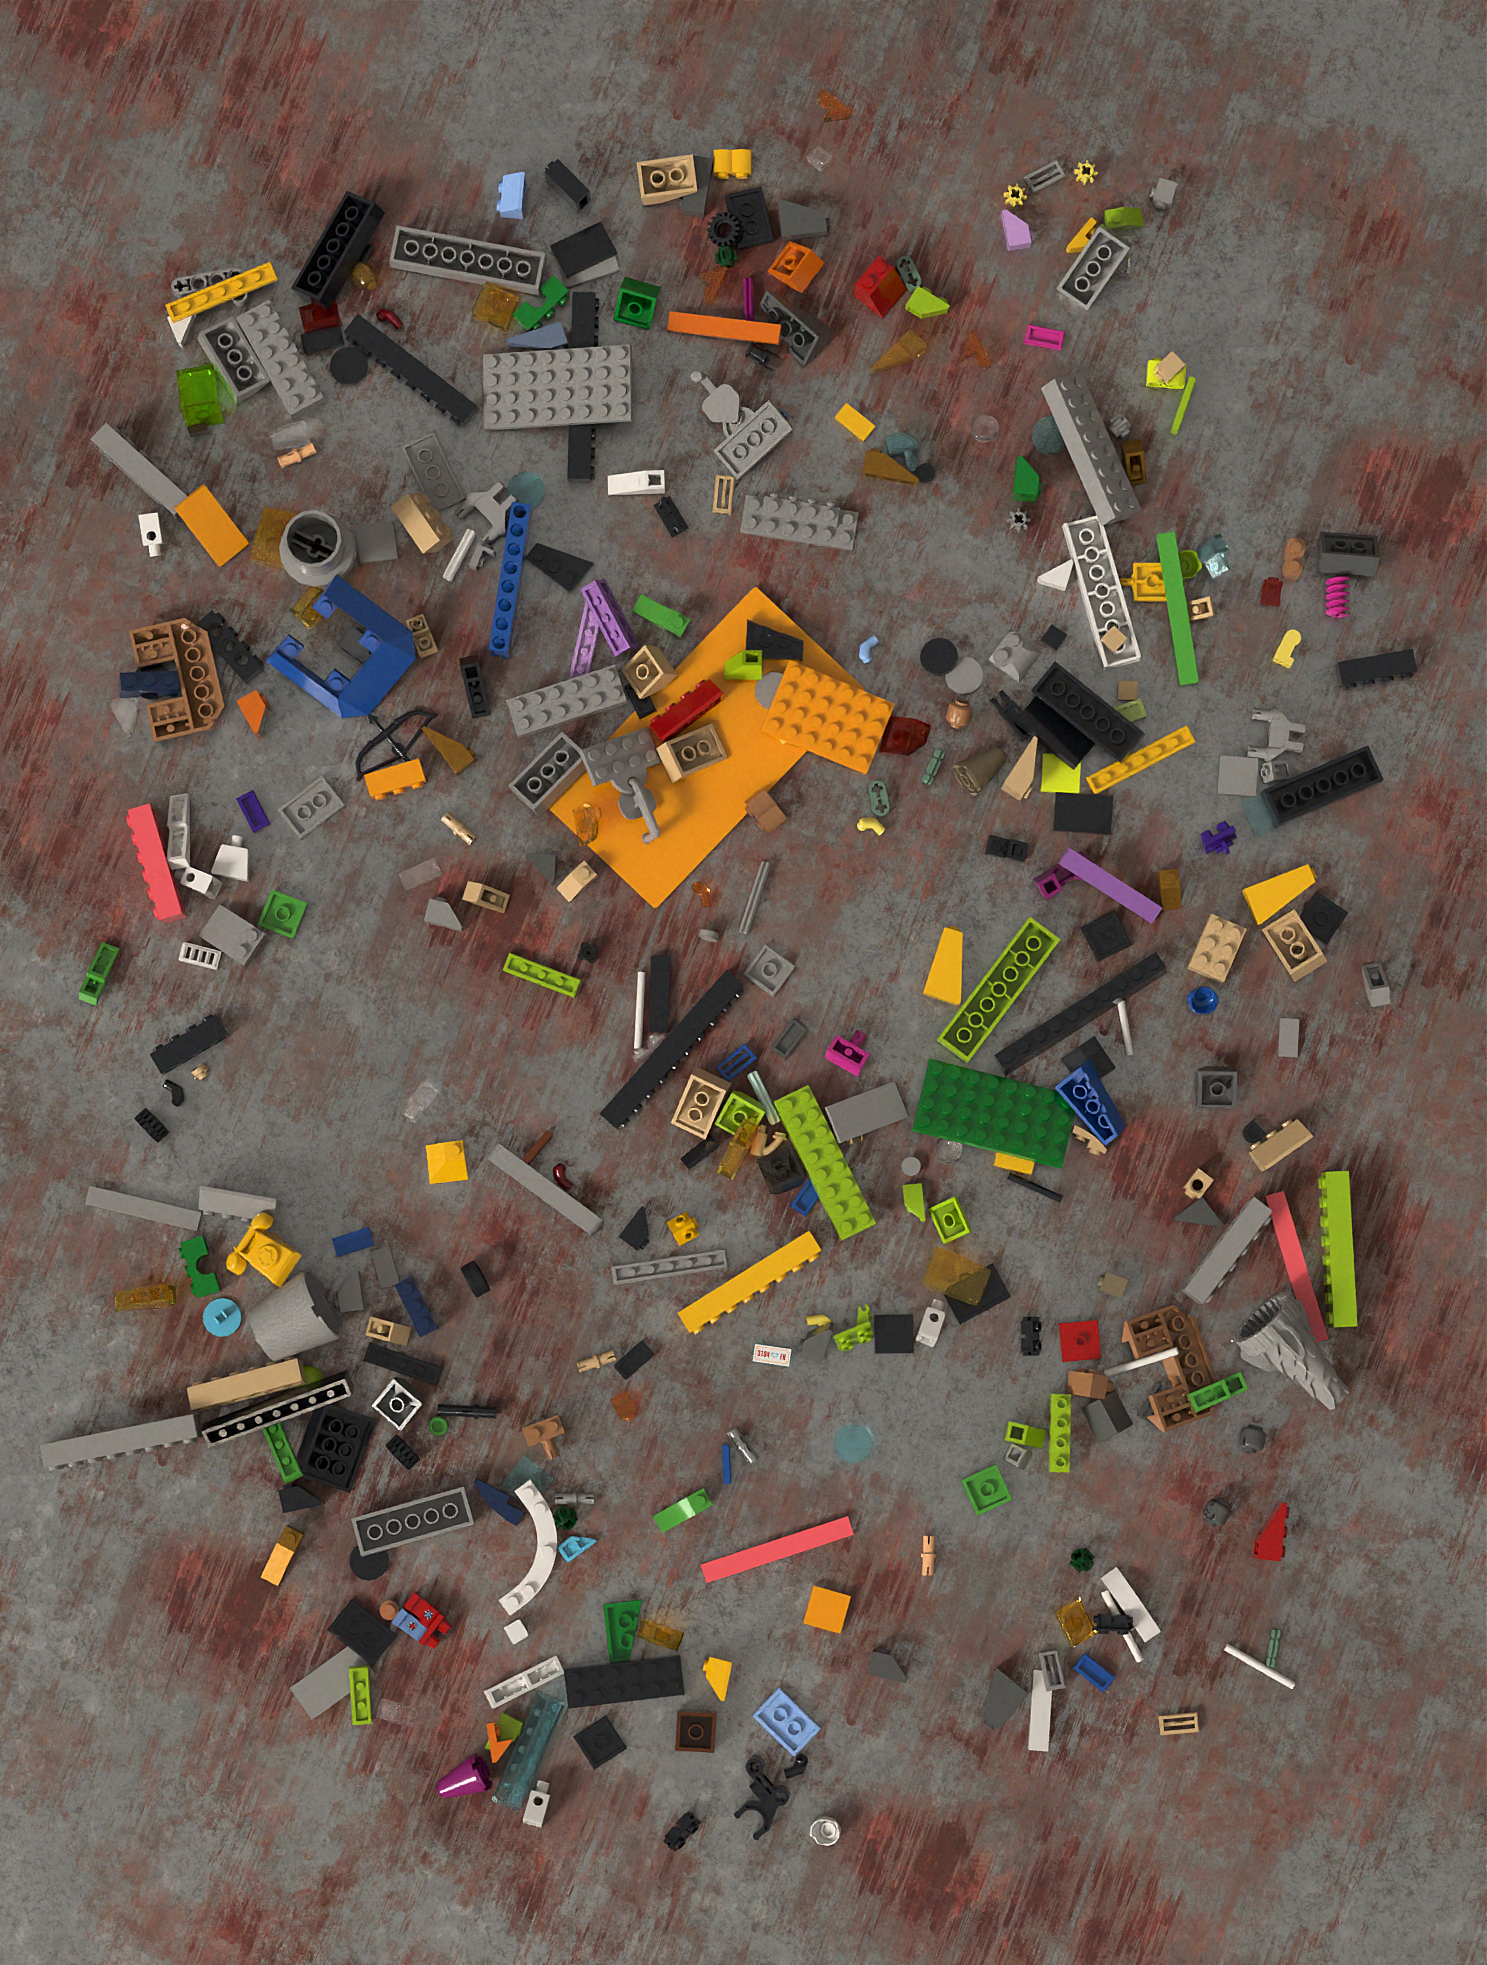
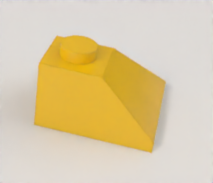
M463 1140L426 1146L430 1184L468 1180Z
M709 1656V1660L705 1659L703 1671H706V1678L719 1699L725 1701L732 1660Z

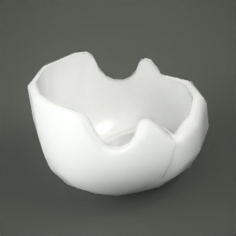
M829 1816L817 1818L810 1829V1836L815 1839L816 1843L826 1846L835 1844L841 1834L839 1823Z

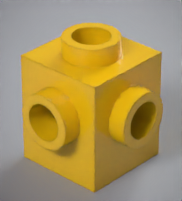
M687 1211L666 1222L679 1246L699 1236L696 1229L699 1225L694 1216L692 1218L689 1217Z

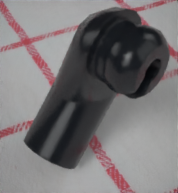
M166 1079L163 1088L171 1092L172 1104L180 1106L185 1098L182 1087Z
M804 1754L796 1756L793 1767L784 1769L786 1779L804 1773L808 1764V1759Z

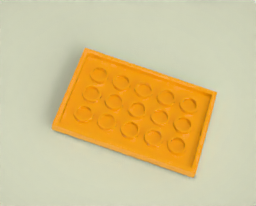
M789 660L760 731L866 775L895 704Z

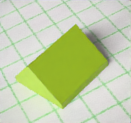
M957 1196L928 1209L943 1244L972 1232Z

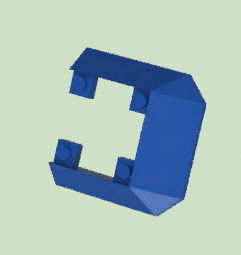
M336 574L325 587L324 592L312 605V608L328 619L334 610L340 607L365 626L367 630L358 639V643L372 652L351 679H348L334 668L328 677L323 680L295 659L304 648V645L288 634L282 643L268 656L266 662L341 718L369 715L416 659L413 632Z

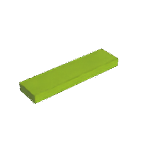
M509 953L503 968L504 972L575 998L581 982L578 978Z

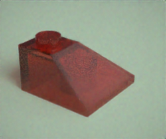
M890 716L879 752L902 756L911 755L926 744L931 725L915 718Z

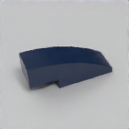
M476 1478L474 1483L485 1501L501 1517L518 1526L524 1511L508 1504L511 1496Z

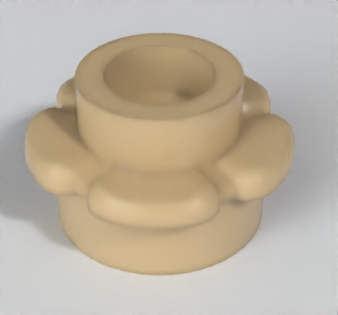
M204 1063L199 1064L191 1071L194 1075L193 1078L196 1079L198 1077L199 1080L209 1074L207 1071L209 1067H206Z

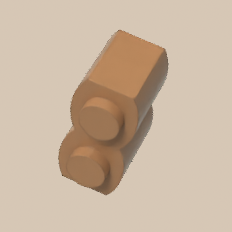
M1290 538L1284 547L1285 561L1282 565L1281 575L1285 580L1296 581L1302 573L1303 561L1301 558L1305 552L1304 539Z
M763 788L744 801L747 805L745 810L751 817L755 816L757 818L756 824L762 832L766 830L768 833H771L787 820L786 816Z

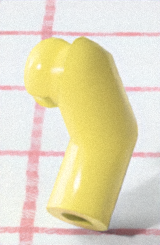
M863 817L857 823V827L861 831L866 830V828H872L878 835H881L886 830L874 817Z
M825 1314L806 1316L808 1326L818 1324L821 1327L830 1322L833 1323Z

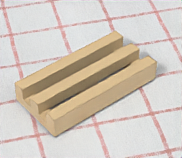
M716 474L712 513L731 515L735 483L734 476ZM723 479L721 508H717L719 481ZM727 480H731L728 509H724Z
M1197 1712L1158 1715L1160 1735L1199 1732ZM1194 1717V1720L1163 1723V1719ZM1189 1724L1195 1725V1728L1164 1730V1727Z

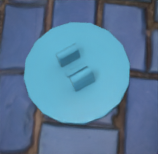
M225 1298L216 1299L205 1308L203 1323L211 1334L219 1337L229 1336L240 1326L241 1311L232 1300Z

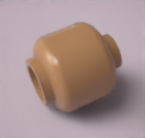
M955 699V701L949 703L946 720L951 723L950 726L960 729L962 726H967L970 723L973 712L970 703L962 699Z

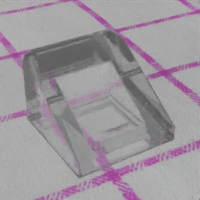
M820 146L816 147L807 156V161L820 172L833 159Z

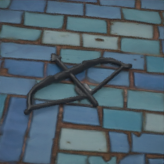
M421 710L409 711L394 719V722L386 729L377 721L378 717L369 714V723H373L381 733L373 738V740H369L359 752L355 762L358 775L356 781L359 782L365 774L401 757L405 762L411 761L406 755L407 751L422 732L421 728L426 726L431 719L436 718L437 714H429ZM415 715L426 716V720L406 748L401 743H395L390 737V734L409 717ZM386 738L392 745L391 751L396 756L361 772L360 763L363 756Z

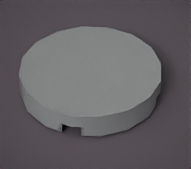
M967 656L958 657L955 668L945 675V679L949 688L955 693L961 695L970 694L981 685L983 670L975 659Z
M769 672L762 676V680L757 681L755 697L763 708L769 710L783 674Z

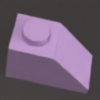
M1002 210L1001 218L1008 251L1029 248L1031 241H1034L1032 229L1029 230L1027 223L1008 210Z

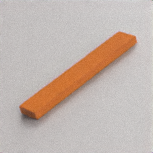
M672 311L669 312L667 331L776 345H779L782 326L779 324Z

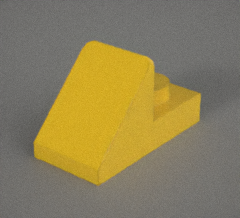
M1092 217L1087 221L1068 244L1066 249L1068 253L1082 252L1089 241L1087 237L1091 238L1097 230L1095 228L1097 221Z

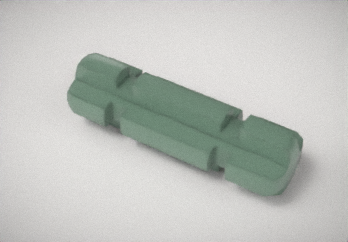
M935 749L934 758H931L925 771L927 774H924L922 778L923 783L932 785L934 781L933 776H936L942 763L941 759H944L946 752L941 749Z
M1272 1629V1639H1270L1267 1653L1269 1657L1266 1659V1666L1268 1667L1277 1666L1276 1657L1279 1655L1282 1630Z

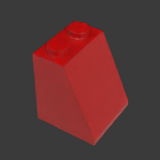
M880 256L875 259L854 286V296L882 319L907 291L894 267Z

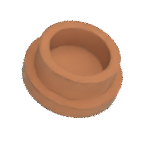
M385 1601L380 1606V1614L386 1620L394 1619L399 1613V1606L394 1601Z

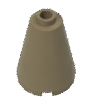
M997 747L980 752L953 765V768H956L953 771L954 775L964 789L968 787L971 790L969 794L976 796L1004 765L1006 753L1002 748Z

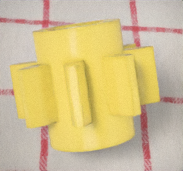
M1088 160L1083 165L1079 162V169L1074 170V174H1078L1076 181H1082L1083 185L1088 181L1093 183L1094 179L1092 176L1098 175V172L1094 171L1096 165H1090ZM1083 170H1084V172L1089 171V175H1088V174H1084V175H1083V174H1082V173H1083Z
M1018 184L1015 187L1009 185V192H1004L1003 194L1004 197H1008L1005 204L1010 203L1012 209L1018 204L1022 207L1023 203L1021 200L1027 199V196L1023 195L1025 188H1019ZM1012 194H1014V195H1017V194H1018V195H1019V196H1018V199H1017L1016 197H1013V198H1012Z

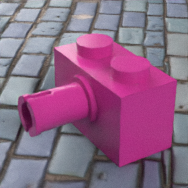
M860 1030L855 1031L850 1042L836 1035L825 1055V1059L857 1077L866 1065L870 1055L859 1048L866 1038L865 1033L862 1032L860 1035Z

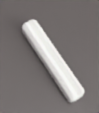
M471 529L466 530L443 574L445 580L450 582L453 580L476 537L475 531Z

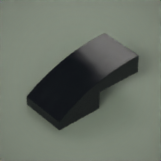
M340 326L319 329L300 335L304 353L323 351L325 348L344 345Z
M989 835L985 854L1025 862L1029 843Z

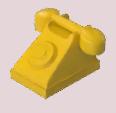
M261 1212L252 1219L251 1225L247 1226L249 1230L237 1247L234 1246L233 1249L235 1251L228 1255L226 1266L231 1272L241 1275L245 1270L247 1260L250 1265L272 1283L281 1287L302 1255L276 1234L266 1232L273 1223V1217L265 1212Z

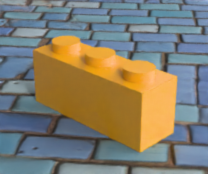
M419 758L364 775L370 797L372 799L375 798L376 801L387 798L386 795L394 793V795L402 794L407 788L412 787L413 790L421 788L424 783H427Z

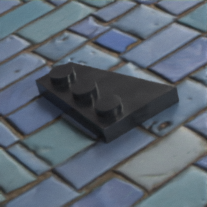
M536 543L525 557L526 560L569 593L573 591L594 564L593 562Z
M747 619L746 650H762V659L803 661L804 641Z

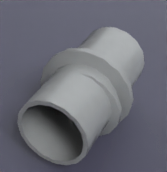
M316 510L303 511L294 516L286 525L279 546L281 562L287 573L300 584L321 589L325 588L336 574L345 579L352 570L357 555L355 538L348 526L336 516ZM307 543L317 549H319L321 545L324 552L330 554L331 556H328L320 551H317L315 554L313 549L305 544Z

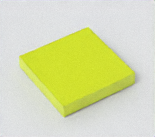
M1043 753L1041 792L1079 794L1081 762L1073 770L1054 754Z

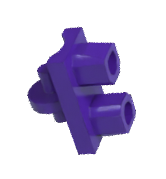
M1223 821L1216 826L1218 834L1213 836L1210 830L1201 833L1206 854L1213 850L1216 853L1223 851L1226 855L1230 853L1228 847L1234 845L1232 840L1237 838L1234 826L1230 827L1226 821Z

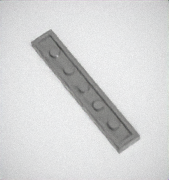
M89 1186L85 1205L198 1231L202 1212Z
M725 1248L611 1266L614 1285L728 1268Z

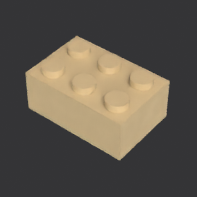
M423 492L408 493L391 507L423 554L439 552L455 539L452 535V530L441 520V514L430 504L431 500L426 494H423Z
M1211 914L1208 917L1187 969L1222 984L1226 979L1247 929Z

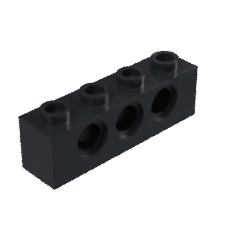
M211 610L195 625L208 632L210 644L247 685L263 671L261 667L263 662L256 654L252 656L248 652L250 647L244 640L240 642L236 638L238 634L231 626L229 628L226 627L224 624L226 620L219 612L215 614ZM216 628L223 629V633L220 636H214L213 633ZM234 642L235 648L230 651L226 650L227 643ZM241 656L248 657V661L244 665L238 663Z

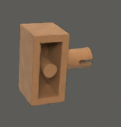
M1077 1368V1372L1069 1371L1066 1394L1105 1399L1106 1392L1111 1393L1114 1384L1108 1380V1376L1101 1375V1371Z
M559 1414L522 1428L529 1447L538 1443L543 1444L548 1460L553 1459L551 1450L554 1457L560 1456L553 1440L556 1436L566 1433Z

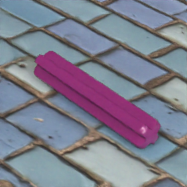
M744 278V320L754 321L753 278Z

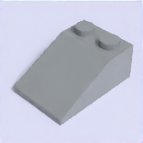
M220 904L198 935L245 967L248 966L267 938L264 932Z

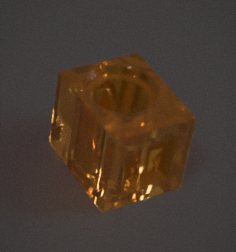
M628 1391L610 1400L620 1420L625 1419L627 1422L637 1417L635 1413L638 1412V1409Z

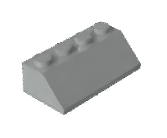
M233 316L199 332L198 341L235 404L253 396L270 382L268 375Z
M200 1186L199 1210H203L205 1215L214 1216L215 1213H221L222 1218L233 1219L234 1216L241 1217V1221L251 1223L257 1214L265 1212L273 1217V1223H277L281 1202L278 1199Z

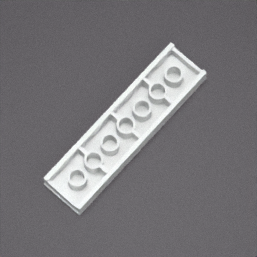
M1097 515L1071 523H1064L1062 526L1071 559L1074 562L1073 567L1103 671L1139 662L1141 654L1104 526H1101ZM1113 626L1128 638L1115 653L1100 640Z

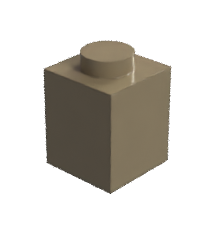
M1105 1272L1104 1275H1100L1097 1285L1100 1286L1099 1291L1122 1298L1128 1279Z

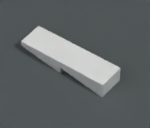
M188 793L172 795L169 801L167 827L170 830L167 862L171 870L190 867V796Z
M554 1656L485 1690L484 1693L493 1709L564 1674V1670L557 1656Z
M1033 1670L1028 1750L1048 1752L1052 1690L1046 1692L1042 1670ZM1047 1671L1049 1684L1052 1686L1050 1671Z

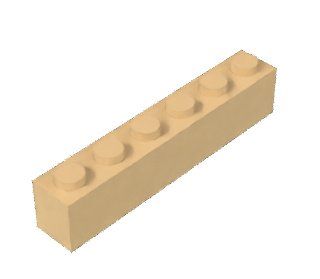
M289 1357L284 1359V1362L278 1364L277 1362H270L263 1368L251 1367L247 1369L248 1372H233L229 1374V1377L225 1378L214 1377L207 1383L203 1381L195 1382L192 1384V1387L187 1388L191 1410L199 1413L307 1384L303 1363L295 1357Z

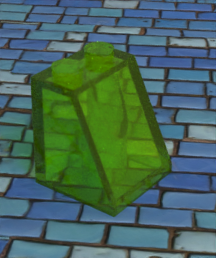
M214 364L176 370L180 407L186 427L206 423L207 426L224 423Z

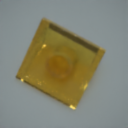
M1080 1598L1053 1611L1071 1648L1097 1634L1096 1630H1092L1094 1626Z

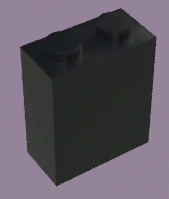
M559 159L555 162L551 161L545 167L546 182L578 214L591 201L590 190Z

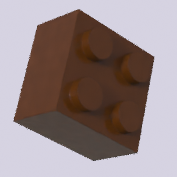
M678 1709L675 1751L714 1753L717 1712Z

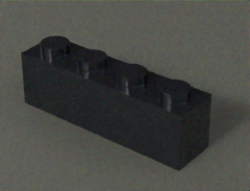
M1413 649L1342 661L1335 665L1339 687H1345V689H1353L1357 687V684L1363 683L1364 686L1374 685L1375 681L1380 680L1383 683L1392 682L1397 677H1401L1402 680L1409 679L1417 672Z
M211 1014L205 1017L200 1025L196 1026L194 1024L186 1029L185 1034L181 1036L177 1034L169 1039L170 1042L164 1046L160 1044L152 1049L153 1052L150 1056L162 1075L167 1074L229 1037L227 1030L217 1015L213 1016Z

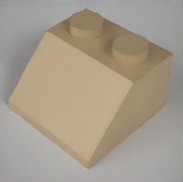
M644 645L621 670L640 699L666 688L677 676V673L660 648L650 645Z

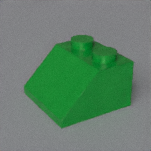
M625 277L619 290L613 320L650 330L661 287Z
M1018 455L1015 465L1012 501L1035 503L1036 498L1040 497L1042 482H1039V475L1027 461Z

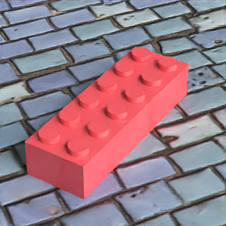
M149 803L127 810L129 814L126 816L127 823L134 831V834H131L132 840L140 851L137 852L139 863H142L145 868L142 874L145 882L147 881L150 885L147 891L150 900L155 902V907H153L155 917L164 924L186 918L174 872L167 862V848L155 808Z

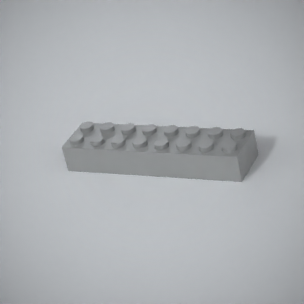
M397 225L389 263L391 268L539 295L546 264V254Z
M1079 372L1055 378L1043 386L1041 390L1101 526L1128 519L1142 509L1082 373Z
M191 1414L40 1445L44 1468L54 1471L64 1469L65 1464H68L69 1467L84 1465V1460H88V1463L103 1461L102 1457L107 1456V1459L122 1457L121 1453L126 1452L127 1456L141 1453L140 1449L144 1448L145 1452L160 1449L159 1445L163 1444L165 1448L178 1446V1441H183L184 1444L197 1442V1438L202 1437L198 1414Z

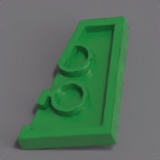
M642 1600L603 1604L610 1663L629 1661Z

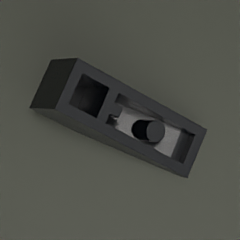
M478 654L459 658L472 719L491 715Z

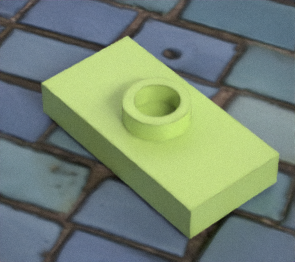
M1141 698L1114 708L1130 722L1147 717Z

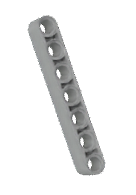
M499 1143L495 1145L487 1156L489 1161L591 1236H594L604 1221Z

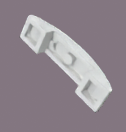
M1117 1567L1101 1577V1580L1124 1613L1133 1617V1626L1144 1642H1147L1161 1632Z

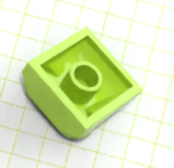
M733 1090L714 1124L748 1143L764 1116L766 1108L743 1092Z

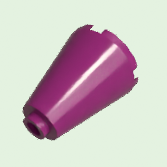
M475 1753L438 1780L436 1790L439 1796L447 1799L491 1790L493 1782L488 1780L487 1775H490V1771L481 1756L477 1757L478 1753Z

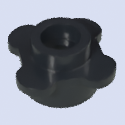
M587 942L581 943V950L577 955L578 959L594 963L596 961L595 955L599 951L598 946L589 945Z

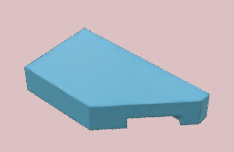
M571 1536L560 1544L557 1549L567 1563H569L597 1541L592 1538Z

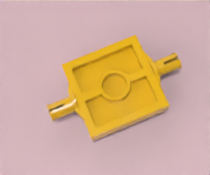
M1133 563L1131 578H1120L1121 586H1131L1133 602H1167L1161 563Z

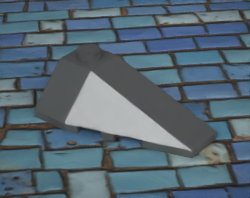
M766 290L759 304L771 324L782 326L781 340L784 339L791 355L803 366H806L826 347L833 332L820 320L774 292Z

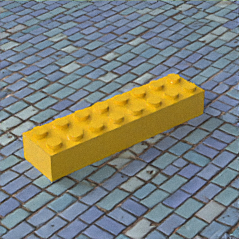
M810 1231L684 1308L678 1312V1315L689 1333L694 1332L697 1334L705 1329L703 1325L707 1322L715 1323L721 1319L720 1314L727 1311L729 1314L738 1308L736 1304L743 1301L745 1304L754 1298L753 1294L760 1291L762 1293L771 1287L769 1285L775 1280L777 1283L787 1277V1272L792 1270L794 1273L803 1267V1262L807 1260L812 1262L820 1257L819 1252H821V1249Z

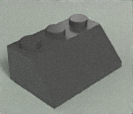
M1333 532L1320 533L1319 572L1327 574H1353L1366 577L1377 575L1380 558L1378 536Z

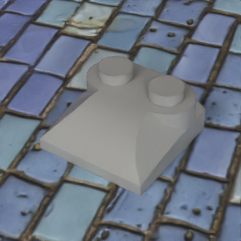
M1010 630L988 661L1019 683L1041 654V651L1022 638L1019 633Z

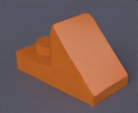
M495 1721L487 1722L486 1725L492 1763H496L514 1738L498 1741V1737H501L500 1726H496Z

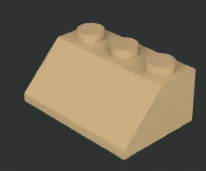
M1289 1119L1282 1124V1130L1279 1132L1276 1130L1272 1131L1266 1136L1267 1140L1261 1143L1258 1141L1250 1147L1252 1151L1249 1152V1155L1261 1172L1273 1166L1313 1137L1298 1119L1294 1121Z

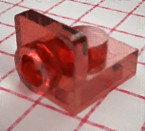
M1268 577L1262 582L1260 605L1279 607L1281 588L1283 586V582L1279 581V578Z

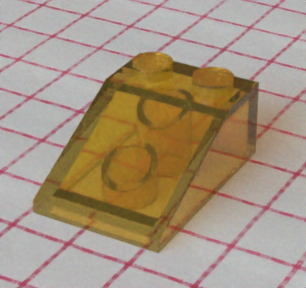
M264 507L251 550L250 560L252 563L286 570L281 562L279 546L286 525L298 514Z
M936 1246L922 1283L926 1288L978 1306L991 1270Z

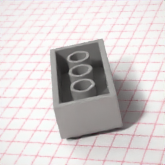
M1101 224L1056 289L1085 310H1088L1133 245L1104 224Z
M561 732L508 786L515 795L540 817L586 771L579 753L581 749Z

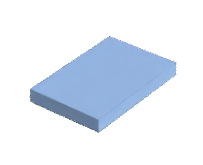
M780 1687L752 1715L793 1756L821 1729Z

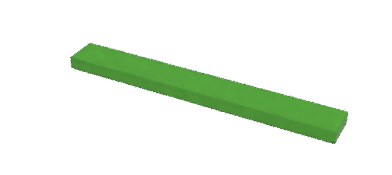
M1176 531L1156 534L1180 685L1199 683Z

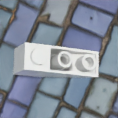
M648 470L608 476V495L665 493L664 470Z

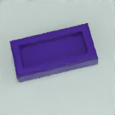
M253 790L236 798L253 833L271 825Z

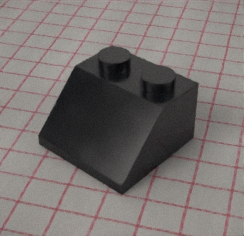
M1095 1036L1061 1059L1069 1072H1072L1089 1058L1100 1079L1116 1068Z
M296 1483L282 1485L283 1489L278 1490L283 1513L325 1504L322 1498L302 1485L296 1486Z

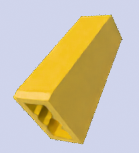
M1309 864L1245 888L1242 891L1256 926L1261 925L1315 883V878L1317 877L1313 867L1310 868Z
M949 925L948 928L944 927L923 994L959 1006L961 1002L963 933L959 932V928Z

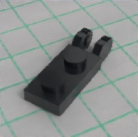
M1001 690L999 695L1007 705L1002 708L994 698L990 699V702L1023 742L1031 736L1015 723V720L1023 711L1014 700H1011Z

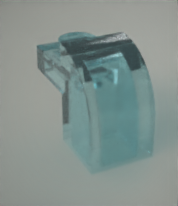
M906 433L886 435L885 443L888 456L904 455L907 470L914 472L916 465H918L917 455L913 454L919 451L917 441Z
M1221 533L1213 535L1197 546L1199 562L1205 563L1212 579L1230 569L1223 555L1229 548Z

